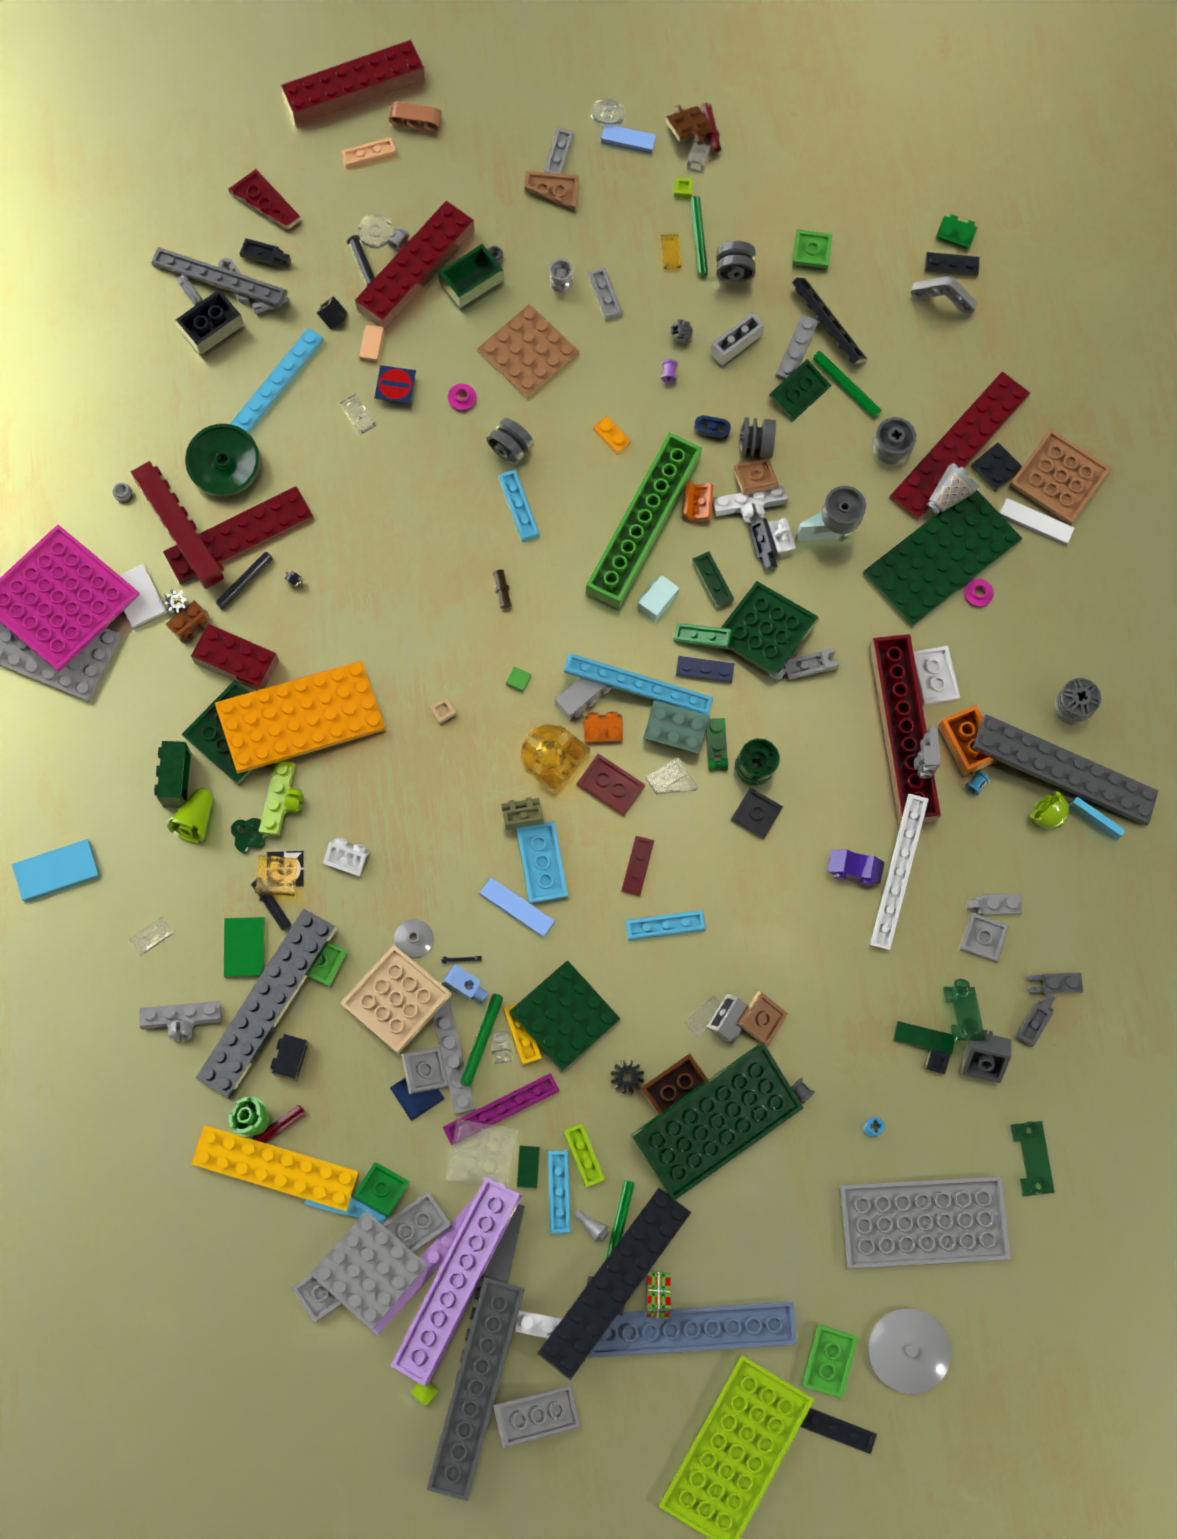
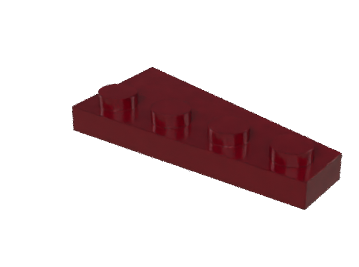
M257 169L228 189L230 194L286 230L301 221L300 215Z

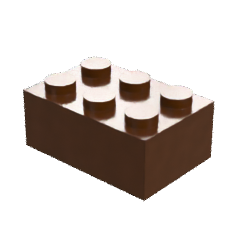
M688 1054L642 1086L640 1092L655 1114L659 1115L706 1082L708 1078L691 1054Z

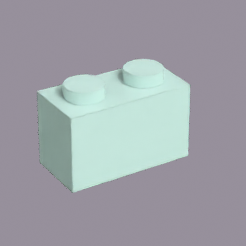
M662 575L658 580L654 579L649 586V591L642 593L638 599V610L655 622L679 593V587Z

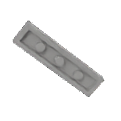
M802 314L778 368L776 378L785 380L800 366L818 325V320Z

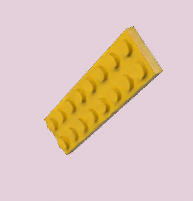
M207 1125L203 1126L191 1165L346 1212L359 1171Z

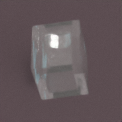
M694 142L688 157L687 169L704 173L710 156L711 146L705 143L697 145Z

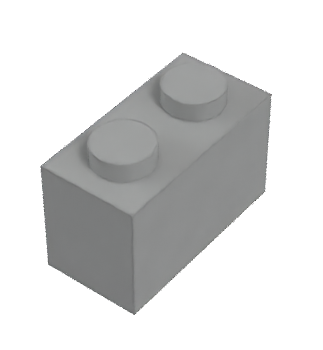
M726 994L708 1023L707 1028L720 1039L733 1043L742 1029L737 1024L748 1005L739 997Z

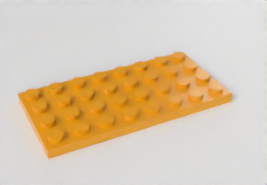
M362 661L215 702L237 774L385 731V725Z

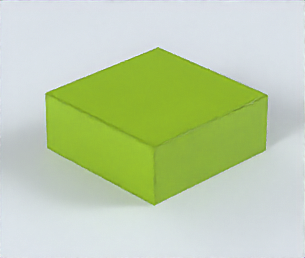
M675 177L674 197L691 198L693 179Z
M430 1381L428 1386L418 1383L410 1393L426 1407L440 1390Z

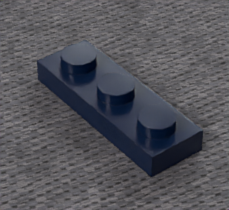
M678 656L676 676L732 683L734 663Z

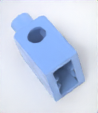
M456 964L450 969L441 984L468 1001L474 997L483 1002L488 994L487 991L479 987L482 981ZM465 983L470 984V986H471V989H470V990H467V989L465 988V986H464Z

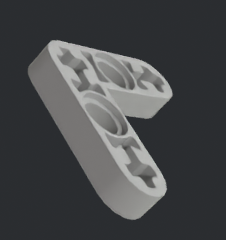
M951 277L916 282L911 289V295L918 299L946 295L960 311L967 314L973 313L977 305L976 300Z

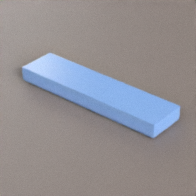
M493 878L488 880L480 892L481 896L543 938L555 923V920Z

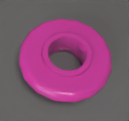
M464 383L453 386L447 395L450 405L458 410H466L472 407L476 401L475 390L470 385ZM465 393L467 397L465 399H458L457 395Z
M983 579L971 580L965 587V597L972 605L985 606L993 599L994 590L991 584ZM980 588L984 591V595L978 596L974 590Z

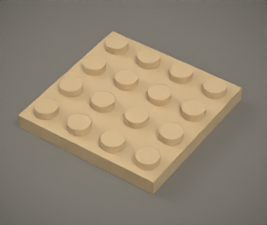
M393 945L340 1004L399 1055L452 996V993Z

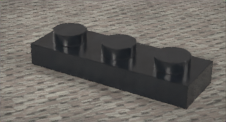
M927 252L925 256V271L978 276L980 257Z

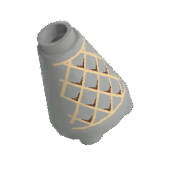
M952 463L946 469L929 498L927 506L935 514L944 512L975 493L979 485L973 479L970 480L967 477L969 473L963 467L959 468L956 464Z

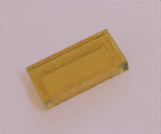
M661 235L663 269H680L679 235Z

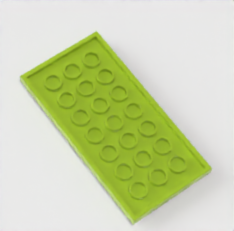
M741 1355L662 1498L659 1507L710 1539H740L815 1399Z

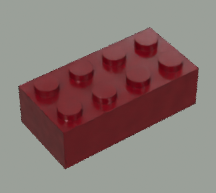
M209 623L191 654L194 664L233 681L236 680L238 683L256 691L266 687L279 662L275 652Z

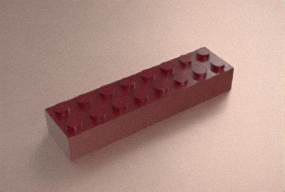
M408 40L282 84L281 90L295 125L423 81L425 80V74L412 41Z
M446 200L355 299L357 311L377 326L384 327L385 331L474 233V220Z

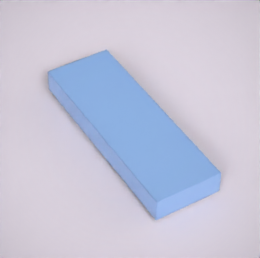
M605 124L601 142L652 153L656 135Z

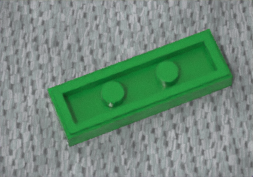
M677 623L673 641L675 643L729 649L732 630Z

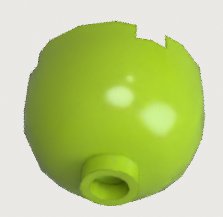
M1055 791L1056 795L1054 796L1051 794L1046 795L1033 807L1036 810L1034 814L1030 812V818L1038 826L1052 829L1055 827L1059 828L1066 823L1069 806L1065 797L1058 791Z

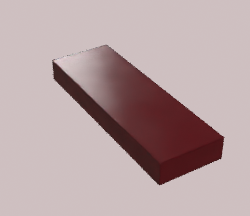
M640 836L635 837L621 892L640 896L654 840Z

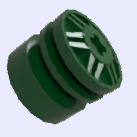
M756 738L744 744L735 760L734 769L737 777L749 786L764 785L771 779L779 765L780 755L778 749L766 739Z

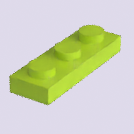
M581 1123L564 1130L563 1132L585 1187L588 1188L605 1181L583 1124Z

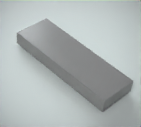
M557 128L544 173H563L574 132Z
M605 267L588 272L589 280L605 321L622 316L621 308Z

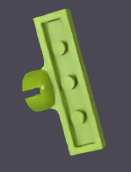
M279 761L275 763L259 828L261 835L279 836L285 813L288 811L298 812L302 809L303 805H299V803L304 802V794L300 789L291 788L296 768L294 762Z

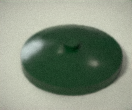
M214 424L202 429L192 438L186 450L185 466L192 482L203 492L213 496H231L242 492L254 481L260 468V453L254 439L244 429L232 424Z

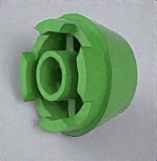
M243 1097L235 1102L237 1105L234 1107L232 1114L229 1113L228 1117L229 1124L234 1132L242 1137L263 1133L270 1121V1116L264 1103L255 1097Z

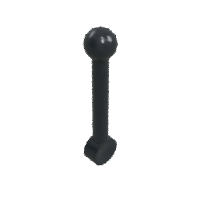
M443 956L441 962L446 964L456 961H482V956L458 958Z

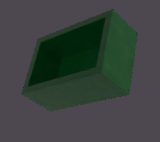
M483 244L438 271L439 283L459 308L504 281L502 267Z
M162 741V746L158 748L160 766L157 765L156 767L158 784H155L154 795L157 796L158 801H160L163 807L180 808L188 799L192 752L186 742Z

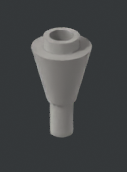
M581 1210L575 1213L574 1216L584 1224V1227L595 1242L598 1240L602 1242L609 1233L607 1225L586 1216Z

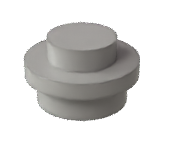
M118 483L113 488V496L116 500L126 501L131 497L132 490L129 485Z

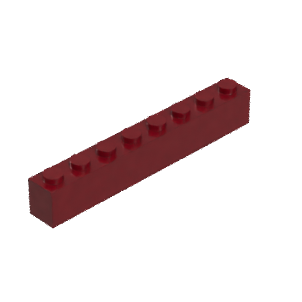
M148 461L130 471L134 481L203 588L206 590L225 579L222 571H224L223 566L219 560L215 562L213 559L215 554L210 547L206 548L204 545L206 541L201 533L197 534L195 531L197 527L193 520L187 519L189 515L184 506L180 507L178 505L180 501L174 492L170 493L169 489L171 487L166 479H161L162 473L158 466L154 467Z

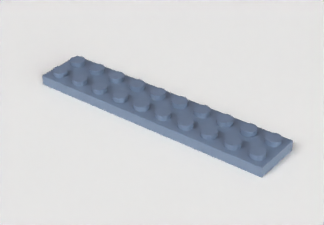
M793 1302L671 1309L670 1319L646 1318V1311L621 1312L616 1316L590 1352V1358L797 1345Z

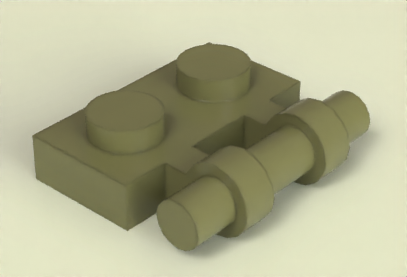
M529 797L526 800L516 802L511 800L508 801L509 803L501 804L506 830L544 824L539 798L532 799Z

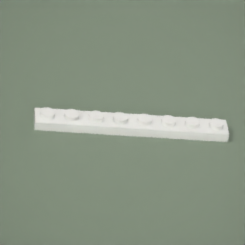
M908 794L870 942L872 946L887 950L891 949L928 798Z

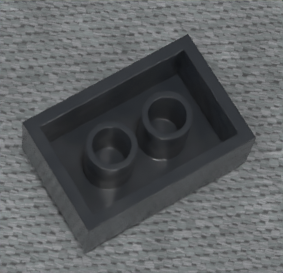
M220 289L175 319L179 331L199 355H202L244 325L241 314Z

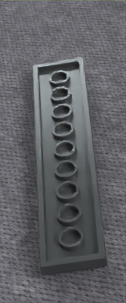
M987 714L983 716L973 750L1145 826L1150 823L1158 790Z
M484 1278L426 1490L468 1501L525 1288Z

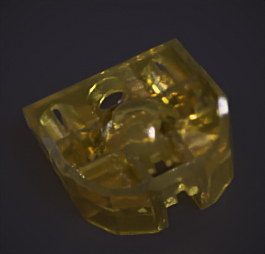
M545 724L532 729L523 739L520 759L525 772L533 775L539 783L556 795L590 753V747L563 726ZM562 733L567 734L569 737L563 746L557 742ZM530 737H533L540 743L537 748L528 743ZM559 748L561 749V755L558 754L557 749ZM542 750L543 755L539 758L538 751ZM566 758L570 762L561 773L559 769L563 766ZM537 764H542V767H544L540 774L533 770Z

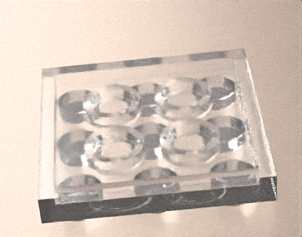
M457 1119L446 1180L482 1186L485 1178L488 1177L507 1187L517 1130Z

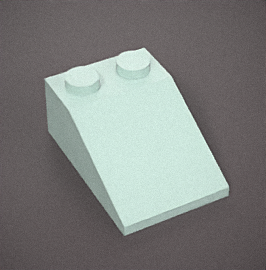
M821 511L799 524L795 540L799 542L838 539L841 536L846 537L851 533L838 534L829 530L822 520Z

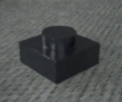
M930 1049L924 1068L945 1074L951 1055Z

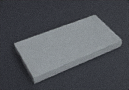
M571 1385L493 1405L503 1448L581 1427Z

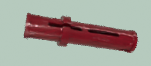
M704 103L700 106V109L712 126V132L706 134V139L709 142L711 153H719L722 150L719 142L720 134L716 129L712 106L710 103Z

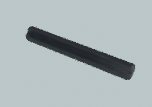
M264 552L216 600V605L220 609H224L273 560L272 556L268 552Z

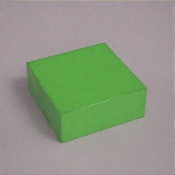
M514 667L506 685L524 692L531 674Z

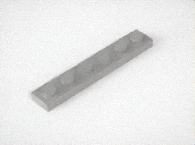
M448 999L435 1013L433 1019L455 1115L473 1111L475 1108L470 1087L460 1084L465 1065L450 1000Z

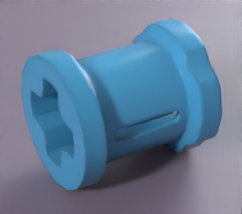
M976 770L975 776L970 782L966 783L965 787L971 793L978 796L982 787L990 782V778L984 772Z
M879 1117L871 1118L864 1125V1131L869 1137H877L885 1129V1124ZM873 1123L879 1127L875 1132L873 1128H870Z

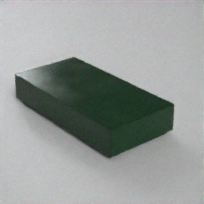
M520 1146L517 1187L537 1188L540 1147Z

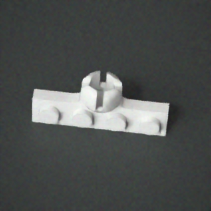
M783 485L777 489L747 495L737 493L714 497L712 501L716 516L741 513L744 521L749 524L753 523V517L755 521L765 517L764 508L788 504V498Z

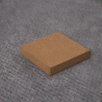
M769 458L733 465V471L743 495L777 489L779 487Z
M757 991L737 1025L768 1047L788 1013L765 994Z

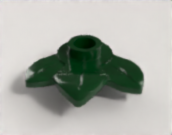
M261 819L236 820L232 824L231 833L235 837L234 845L241 853L246 854L250 846L254 848L265 846V838L259 833ZM238 826H243L244 832H239Z

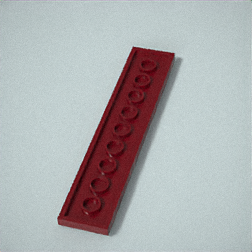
M1002 371L894 490L889 499L918 521L928 510L927 503L946 469L952 463L956 464L959 468H965L1029 397L1030 392Z

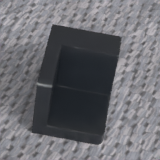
M333 296L320 305L317 314L332 329L344 321L347 311Z

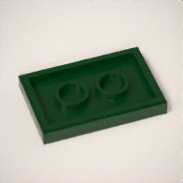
M807 359L776 387L769 396L793 422L832 385Z

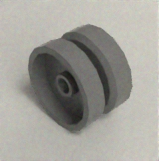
M729 241L721 244L717 248L716 275L718 278L729 283H741L751 280L756 272L755 247L744 241Z
M892 417L880 423L873 439L875 456L886 464L896 465L903 463L909 458L916 442L914 427L903 418Z
M503 418L498 423L497 430H493L486 440L490 448L500 458L514 465L518 464L524 457V453L528 452L534 445L530 434L520 424L510 418Z
M838 486L831 490L826 497L822 510V520L825 526L838 534H849L855 531L861 524L865 514L866 501L864 496L856 488L850 486Z

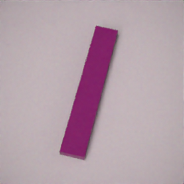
M551 1073L443 1126V1129L452 1146L560 1091Z

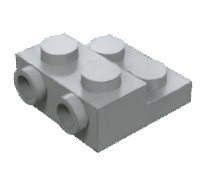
M930 727L927 733L924 734V738L921 739V751L918 753L917 758L914 759V768L918 770L920 778L932 777L941 765L938 727Z

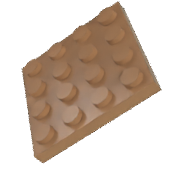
M530 304L477 348V352L526 399L532 396L579 355V350Z
M1050 428L1011 481L1010 486L1069 525H1072L1112 468Z

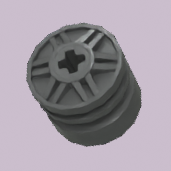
M744 417L739 435L740 456H746V450L750 448L749 455L753 457L755 449H759V457L772 458L776 420L763 419L761 427H758L757 418H753L752 426H749V417Z
M1075 678L1069 681L1056 696L1054 702V709L1058 718L1069 725H1081L1087 722L1100 706L1101 692L1091 680Z

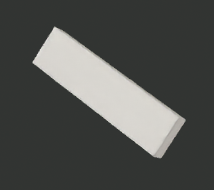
M1008 498L1005 500L1000 511L1003 518L1066 546L1074 531V527Z

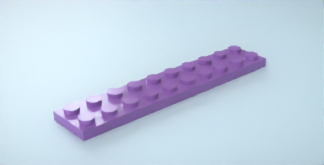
M488 1177L485 1178L391 1367L418 1383L428 1386L522 1198L521 1194Z

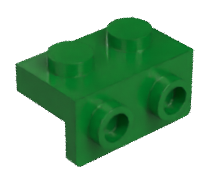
M949 213L948 216L944 215L936 236L970 248L977 227L974 226L975 222L965 219V222L959 221L958 216Z

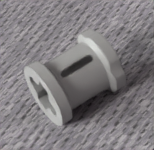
M397 226L393 236L388 238L387 244L392 249L400 251L404 240L409 238V233L402 227Z

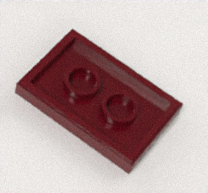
M599 753L576 783L578 787L623 817L645 787L644 783Z

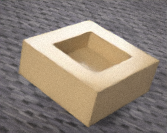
M447 698L430 706L439 724L456 715Z

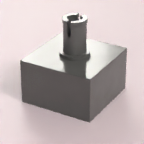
M988 1030L981 1032L972 1031L962 1056L961 1075L1001 1083L1011 1059L1012 1039L995 1036L991 1030H989V1034H987Z

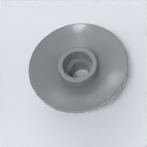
M418 919L403 922L397 928L394 935L395 946L409 958H418L425 955L433 945L434 938L431 928L428 924ZM416 934L417 939L411 940L410 935Z

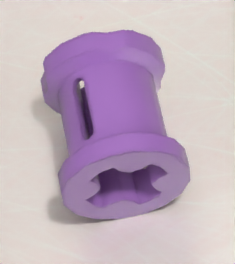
M673 359L663 360L661 380L666 383L676 382L677 376L675 373L678 362Z

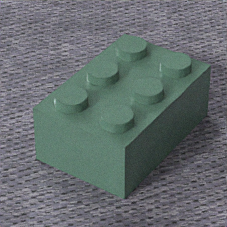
M654 700L643 738L699 754L710 715Z

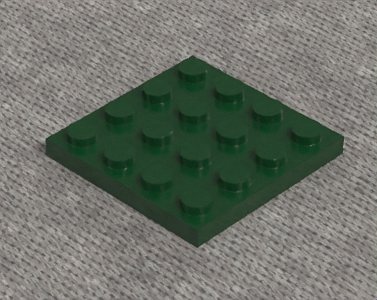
M756 581L721 628L732 630L729 645L731 651L776 677L818 622L819 617Z
M234 680L182 733V736L239 785L252 770L237 774L215 707V702L250 693Z
M568 960L509 1011V1014L561 1072L621 1019Z

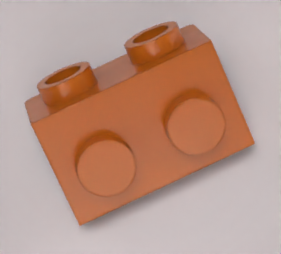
M691 481L686 482V488H684L685 502L682 506V513L690 522L711 520L714 486L711 483L694 485Z
M592 712L588 713L587 716H583L585 742L623 741L622 715L618 714V712H607L606 715Z

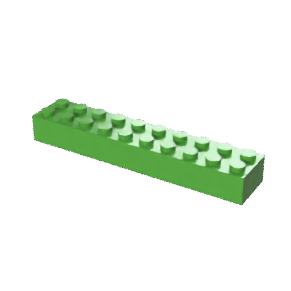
M670 432L668 433L586 584V594L617 609L621 607L681 495L686 482L701 457L702 447Z

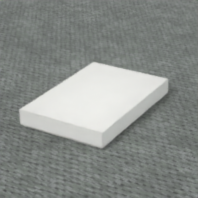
M143 564L119 575L139 591L140 594L124 610L133 629L167 613Z
M948 646L913 651L922 705L928 706L960 700V693Z

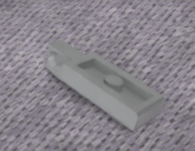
M1021 894L977 896V900H968L967 910H978V914L1020 915L1022 914Z

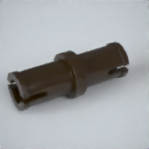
M504 570L493 571L496 585L495 593L498 594L500 608H509L512 606L508 592L510 588L506 583Z

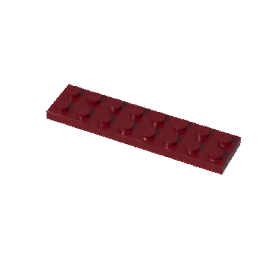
M297 486L201 532L206 541L204 544L206 548L210 547L215 554L213 558L215 562L219 560L223 564L314 519ZM176 545L163 551L180 585L196 577Z

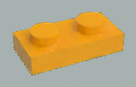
M607 416L593 426L594 432L617 455L631 444V440Z

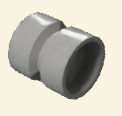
M564 259L553 261L549 268L550 286L557 292H565L572 286V265Z

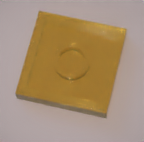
M258 855L255 893L295 896L298 858Z

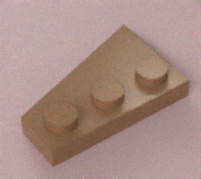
M526 171L525 191L576 211L579 176Z

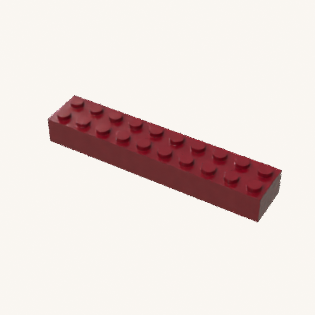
M911 635L873 638L870 643V651L899 826L901 825L908 794L928 798L923 823L937 822L941 812L935 777L932 775L930 778H920L918 770L914 768V759L917 758L918 753L921 751L920 742L924 738V734L927 733Z

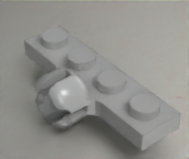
M220 1001L140 1008V1028L166 1027L168 1028L169 1038L174 1042H180V1033L183 1035V1041H188L192 1037L194 1025L221 1022Z

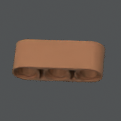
M394 102L392 103L389 122L395 126L437 131L442 112L435 107Z

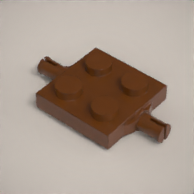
M680 104L678 106L675 105L674 110L676 113L666 116V123L678 141L683 142L694 139L697 145H702L704 140L701 136L712 132V126L700 108L695 106L683 110Z

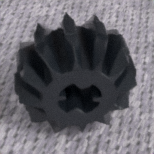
M622 1060V1068L616 1064L614 1067L618 1072L611 1071V1075L617 1077L613 1078L611 1083H618L615 1090L623 1087L622 1094L626 1093V1088H629L630 1094H633V1087L639 1090L641 1087L638 1083H644V1079L639 1077L644 1075V1071L637 1072L640 1065L637 1064L633 1068L632 1060L629 1061L628 1066ZM624 1073L626 1075L628 1073L631 1074V1081L627 1080L626 1082L623 1080Z

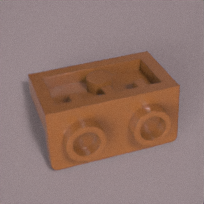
M194 600L169 620L166 626L182 642L184 639H189L199 627H204L208 623L210 616Z

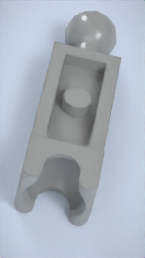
M834 648L821 650V652L789 659L776 677L771 674L770 676L774 680H780L787 674L788 680L835 670L839 667V662L828 660L829 657L834 656L835 652Z

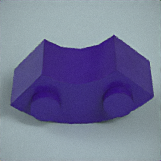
M831 849L827 872L833 874L834 878L838 880L849 879L861 882L864 886H872L873 884H881L885 862L876 856L858 854L848 849Z

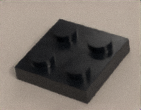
M997 442L973 462L971 468L997 492L1017 475L1022 465Z

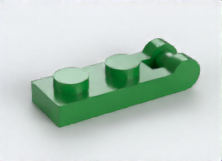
M711 718L706 728L708 770H715V768L728 770L725 718ZM714 757H721V761H715Z

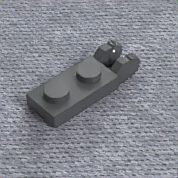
M1081 973L1026 976L1028 982L1041 981L1042 986L1029 988V994L1083 993Z

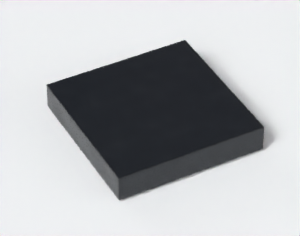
M750 787L730 821L764 840L783 806Z

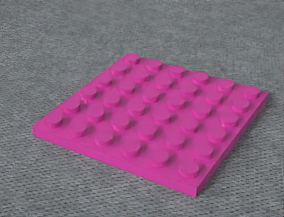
M57 524L0 577V623L59 673L140 594L139 591Z

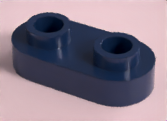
M702 415L695 420L694 429L700 435L726 438L730 434L731 425L726 419Z

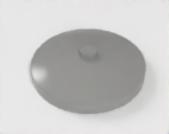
M900 1309L888 1313L874 1326L868 1341V1358L874 1374L885 1386L903 1394H920L937 1386L946 1375L951 1361V1345L946 1331L934 1317L917 1309Z

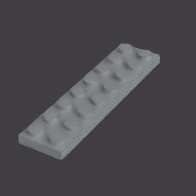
M428 1191L382 1223V1225L414 1253L450 1227L451 1223ZM311 1275L292 1287L314 1323L342 1304Z

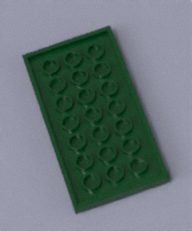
M977 490L944 512H939L864 570L863 575L912 628L1020 543L1023 538Z
M761 1042L633 1132L631 1137L667 1194L675 1201L803 1109V1106L766 1045Z

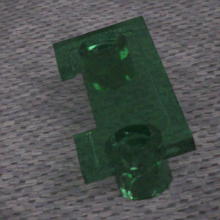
M957 979L954 981L953 987L943 988L945 1002H953L957 1025H951L953 1040L985 1041L975 987H970L969 982L965 979Z
M1042 1121L1011 1124L1013 1142H1020L1026 1172V1178L1020 1179L1023 1197L1055 1193ZM1030 1128L1031 1133H1027L1026 1129ZM1037 1183L1041 1185L1040 1189L1036 1188Z

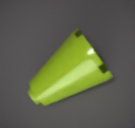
M206 788L196 789L168 821L167 828L170 832L173 833L175 830L179 833L178 837L187 842L198 843L199 840L202 842L205 837L214 798L211 791Z

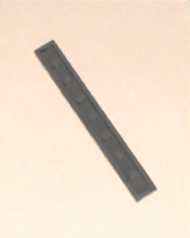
M159 247L151 262L153 266L180 275H186V277L281 308L287 295L286 289Z

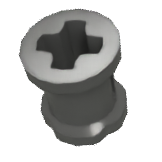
M800 1078L791 1088L800 1098L801 1103L804 1104L815 1091L810 1090L802 1082L803 1079Z

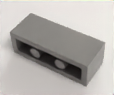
M752 312L711 344L710 354L721 366L762 336L764 324Z
M579 678L555 699V706L571 721L573 718H579L587 706H593L598 701L597 698L601 694H607L612 687Z

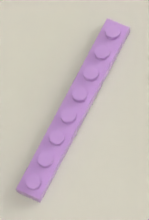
M476 1196L451 1222V1226L444 1230L420 1256V1259L428 1266L372 1331L376 1335L386 1327L442 1265Z

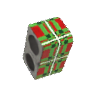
M650 1270L647 1274L646 1318L670 1319L671 1273Z

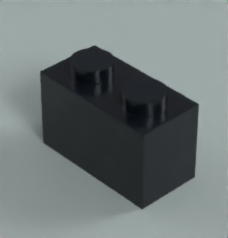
M286 1034L283 1035L282 1039L279 1038L276 1050H279L277 1058H273L270 1066L272 1073L278 1077L298 1081L309 1042L305 1039Z

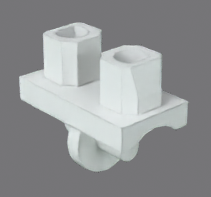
M783 518L778 521L768 522L777 554L795 550L796 547L787 519Z

